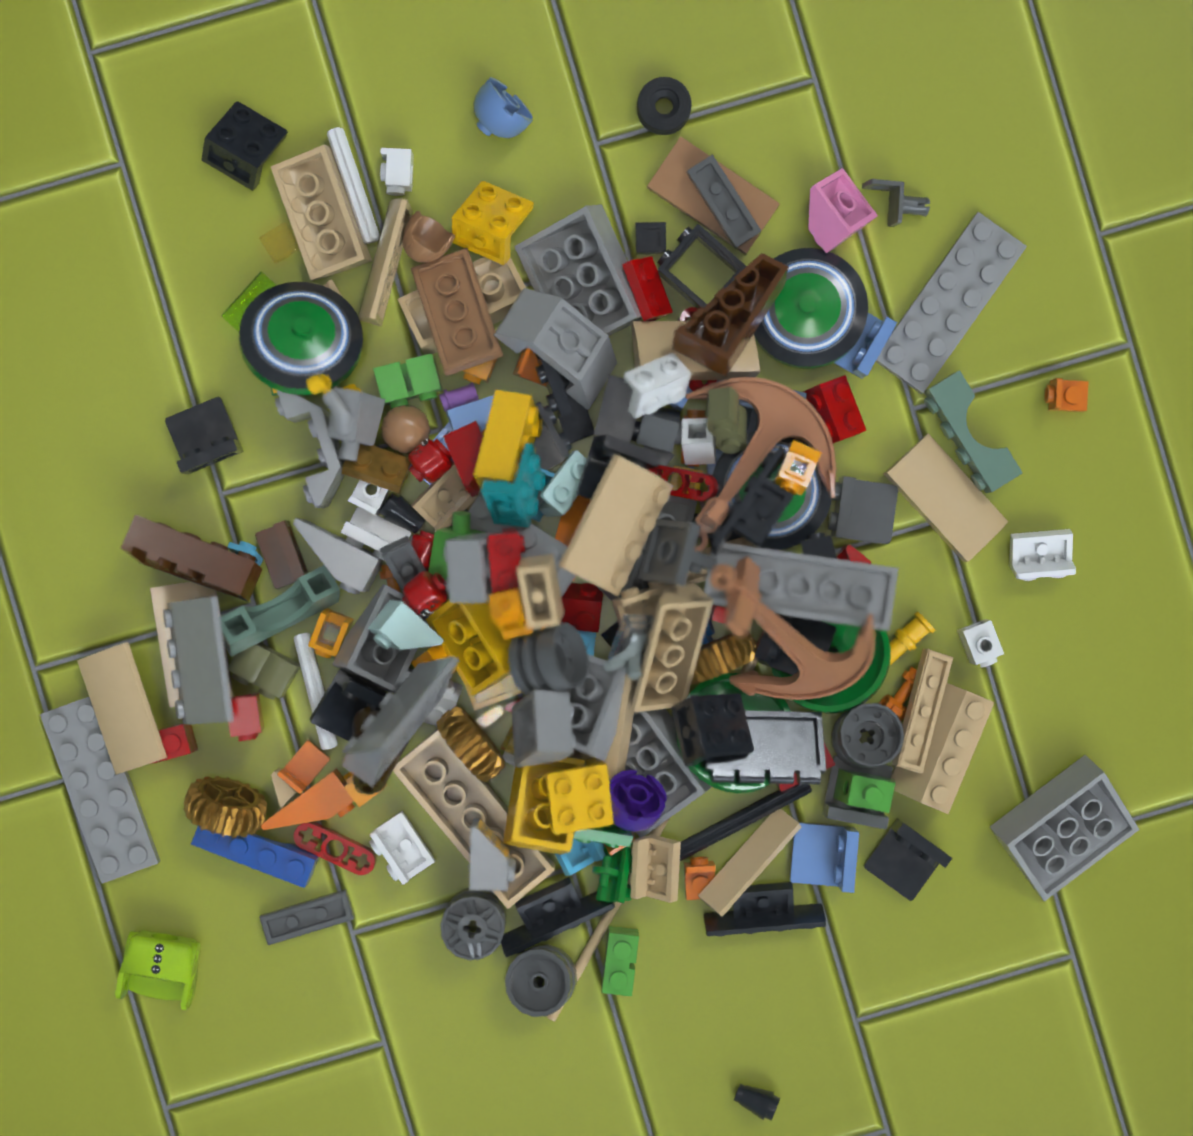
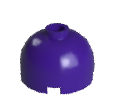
M637 770L621 771L613 776L609 784L613 823L617 827L631 832L644 831L655 825L660 819L667 801V793L662 784L649 774L646 777L637 775Z

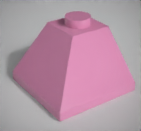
M843 168L810 188L808 230L814 236L815 242L823 248L825 253L839 246L878 216Z

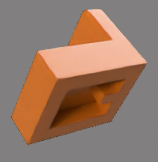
M1063 378L1050 380V385H1047L1045 388L1044 396L1045 403H1049L1048 410L1086 412L1088 381L1063 380Z
M692 857L690 862H684L686 900H699L700 897L698 895L715 877L714 861H708V857Z

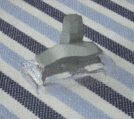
M623 614L608 656L609 660L603 666L604 670L608 672L625 667L629 679H639L641 676L640 664L647 648L654 621L653 615Z

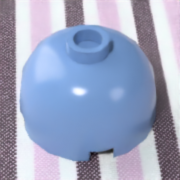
M492 77L484 83L475 95L473 106L475 115L479 120L476 125L487 136L493 133L499 138L509 139L524 131L533 121L531 120L533 116L519 97L516 95L512 97L505 91L508 87Z

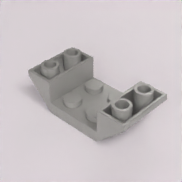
M524 288L494 333L496 338L516 354L528 347L570 380L565 392L587 410L592 406L606 383L608 376L617 364L609 336L563 298Z
M277 390L279 397L275 398V404L280 416L284 415L287 420L294 423L310 419L308 420L310 432L313 438L319 439L321 448L317 449L321 465L323 467L326 466L328 470L306 477L307 485L303 486L308 503H313L314 507L317 508L329 507L345 476L342 474L345 460L339 459L341 447L339 440L329 438L328 436L330 412L298 395Z

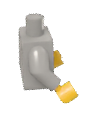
M324 374L308 378L307 386L309 390L315 395L323 392L324 396L322 399L330 409L328 436L329 438L341 440L339 459L357 462L360 444L373 446L375 443L386 399L364 393L355 384H349L342 388L333 387V390H331V379Z

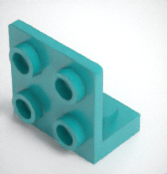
M532 443L525 444L514 484L504 480H484L481 492L494 524L529 528L532 516L535 517L537 515L539 506L537 498L539 491H542L545 487L546 475L541 470L540 457L536 455Z

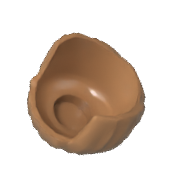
M416 211L404 227L402 245L406 254L411 259L420 263H428L437 260L448 251L455 235L445 230L436 220L422 215L420 211Z
M401 405L400 407L393 408L387 412L381 426L384 443L392 450L402 454H410L421 442L429 439L431 432L426 414L414 406Z

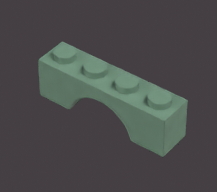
M960 370L924 391L926 395L924 402L932 414L937 413L942 421L940 428L948 440L953 439L958 447L955 450L956 455L963 465H969L974 473L971 475V479L980 491L984 490L985 493L993 492L1023 473L1008 448L993 449L985 447L978 443L970 434L966 415L975 394Z
M325 565L299 577L288 590L278 597L258 606H241L221 616L223 644L230 656L232 657L338 603L340 589Z

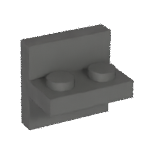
M656 520L655 527L648 537L638 579L647 582L685 586L688 572L701 574L702 569L712 570L716 566L717 558L695 550L701 526L692 522Z

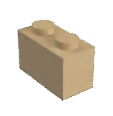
M548 554L522 558L517 568V574L528 629L559 625L564 610L554 555Z

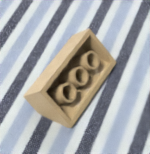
M614 454L559 567L619 596L622 588L628 581V576L636 560L641 555L642 548L650 532L655 527L656 520L664 504L669 499L673 485L642 467Z
M694 582L686 583L685 586L668 584L658 601L641 667V676L638 679L631 706L633 712L672 708L688 696L714 601Z
M946 683L923 774L895 766L891 778L895 779L894 791L949 814L995 702Z

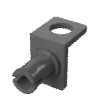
M870 179L862 184V189L890 191L888 227L901 224L903 214L926 217L929 213L930 207H925V204H930L929 197L905 196L904 182Z

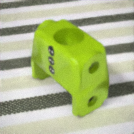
M147 930L139 932L130 931L126 941L123 962L118 974L116 998L122 999L130 990L156 999L181 1000V1010H188L195 993L200 943L195 939Z

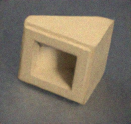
M278 768L271 776L279 806L282 808L297 791L277 775L281 768Z

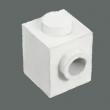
M707 418L682 419V449L685 465L716 464L715 436L707 429Z
M984 619L957 630L971 664H980L981 668L998 662L996 657L1004 654L991 620Z

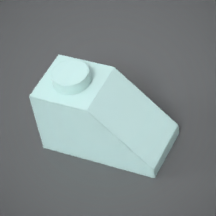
M389 600L368 627L375 635L374 641L387 650L389 648L403 650L438 646L445 641L402 601Z

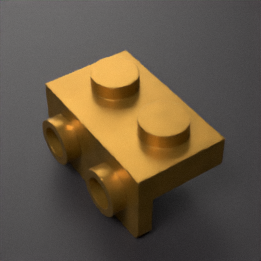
M360 444L357 462L345 460L342 474L400 493L404 481L409 476L410 471L408 469L411 467V463L407 457L400 453L390 452L375 445Z

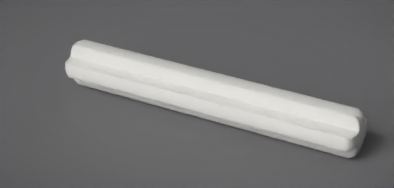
M340 127L333 128L327 132V137L362 240L367 244L376 242L380 239V235L344 129Z
M309 633L295 635L293 639L313 714L325 691L314 648L308 646L311 636ZM315 725L321 748L327 750L336 747L338 744L336 735Z

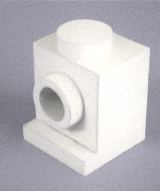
M381 148V156L383 160H386V163H381L380 179L385 181L387 187L386 194L402 196L405 195V191L412 192L414 162L412 150Z
M359 480L348 501L374 515H379V511L391 491L377 486V492L374 495H369L366 489L370 483Z

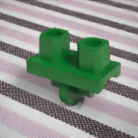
M606 847L604 848L606 856H603L602 866H593L592 869L593 874L600 875L596 900L624 903V901L632 899L630 897L631 886L627 884L629 873H632L631 848L624 847L611 856Z

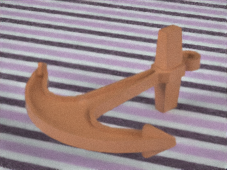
M737 377L712 383L685 395L686 399L707 400L709 389L732 387L737 391L739 399L747 401L752 405L758 415L757 430L718 497L709 499L695 519V524L701 526L698 534L700 545L695 546L696 551L702 552L708 544L707 535L713 534L727 517L729 512L728 503L765 459L767 454L782 439L798 438L806 442L809 447L822 452L816 465L830 498H835L836 462L834 446L828 428L815 408L789 387L763 378Z
M748 556L738 560L735 570L725 564H719L712 568L709 579L710 584L717 590L726 591L727 609L725 626L739 638L748 633L753 617L799 668L796 674L789 677L758 675L756 671L731 676L729 682L747 695L753 696L757 693L788 700L821 698L850 687L869 668L875 647L873 614H868L859 629L855 644L850 650L834 654L824 652L815 647L761 602V594L758 592L760 568Z

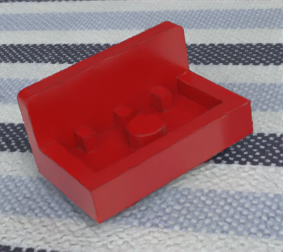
M652 256L630 260L622 264L643 322L656 321L673 313Z
M846 375L803 391L807 393L806 400L815 408L827 426L833 444L867 431Z
M514 527L502 528V533L489 534L487 536L492 594L515 589L521 591L517 568L521 562V554L525 553L524 537L519 535V532Z
M570 583L561 597L564 614L560 623H569L576 630L599 633L603 592L591 583Z

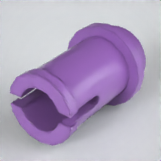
M473 382L451 391L445 389L443 390L444 393L439 395L445 412L479 400Z

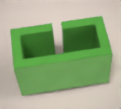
M432 353L407 359L404 364L396 362L373 368L380 397L386 399L385 406L390 405L391 409L401 405L407 406L409 405L408 400L418 397L420 402L435 399L438 397L437 393L443 391Z
M608 927L601 984L602 993L632 997L635 976L634 963H636L639 943L638 929Z

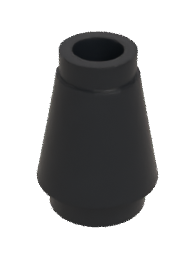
M392 493L379 511L384 516V520L415 534L425 522V519L401 494L397 496Z
M740 1083L734 1101L760 1119L764 1120L766 1118L772 1121L780 1097L775 1096L773 1091L745 1086Z

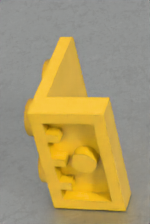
M481 181L452 216V233L455 235L452 243L468 248V250L505 265L510 259L511 236L532 211L534 203L493 184Z
M597 758L586 759V766L546 774L551 825L554 834L614 824L608 769L605 762Z

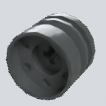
M560 623L556 626L545 627L542 630H534V634L512 639L509 647V665L512 677L523 694L528 695L533 690H566L581 686L586 681L588 674L586 646L579 632L569 623Z
M877 703L861 704L842 713L836 720L831 733L832 747L838 758L848 766L857 769L880 767L893 761L901 751L904 741L903 725L898 716L888 707ZM867 731L869 733L867 737L868 742L861 743L859 741L862 737L861 733Z
M466 888L456 893L448 902L440 924L441 937L447 949L457 957L466 960L483 959L492 954L501 944L505 931V908L500 899L488 890H470V888ZM470 920L476 921V926H478L476 932H470V927L466 926L469 925Z

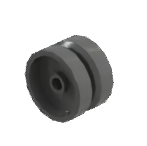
M536 945L518 955L509 965L505 977L506 993L511 1003L521 1013L532 1017L548 1016L558 1011L572 997L577 985L576 967L571 957L562 949L552 945ZM537 976H541L544 979V986L542 985V981L540 979H537Z

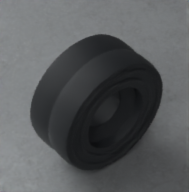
M670 77L655 78L649 81L639 93L637 101L638 118L642 125L654 134L670 135L676 133L684 127L689 119L692 107L691 96L687 88L680 81ZM666 98L671 101L673 109L670 113L661 114L656 110L655 104L659 99Z

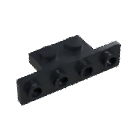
M535 353L539 366L535 367L540 383H546L549 395H546L547 403L551 410L556 412L562 430L569 442L573 443L594 435L595 429L588 410L565 392L570 380Z
M779 446L775 453L770 451L761 465L764 470L758 478L753 476L744 489V492L747 493L741 502L738 500L734 502L727 514L730 519L724 527L719 525L712 534L710 541L713 542L711 551L713 554L718 555L733 532L760 548L793 500L794 495L769 480L784 459L786 449L782 446Z
M570 877L565 878L515 903L524 925L503 934L501 941L505 957L521 953L531 946L547 941L553 936L575 928L594 917L604 915L614 909L615 904L613 902L596 900L597 891L580 899Z
M792 882L750 885L733 904V911H727L723 917L717 912L704 913L706 936L721 937L733 934H754L757 932L825 927L826 918L823 905L820 903L794 906Z

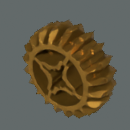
M750 631L739 638L734 633L701 645L691 685L713 679L753 661L757 651V644Z
M455 706L451 710L446 711L436 722L438 731L446 741V744L465 767L480 781L487 782L491 778H495L505 767V760L495 744L470 714L461 707Z
M206 776L204 779H196L195 783H191L184 800V811L186 812V817L192 820V824L200 825L201 830H209L212 834L218 833L223 837L230 835L233 838H237L238 835L247 837L248 834H255L264 824L267 813L265 796L259 794L258 789L250 788V784H243L239 780H231L229 777L225 779L219 776L214 778Z

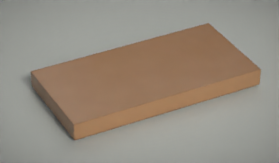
M680 136L647 185V189L733 246L687 175V170L708 158L709 155ZM718 162L762 232L780 203ZM760 234L736 249L746 255Z
M468 248L411 268L446 376L504 356L499 340L494 336L495 328Z

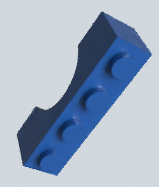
M198 825L191 845L305 888L310 882L319 859L318 856L301 849L293 843L277 842L256 834H248L247 837L238 835L237 838H233L230 835L223 837L218 833L212 834L209 830H201L200 825Z

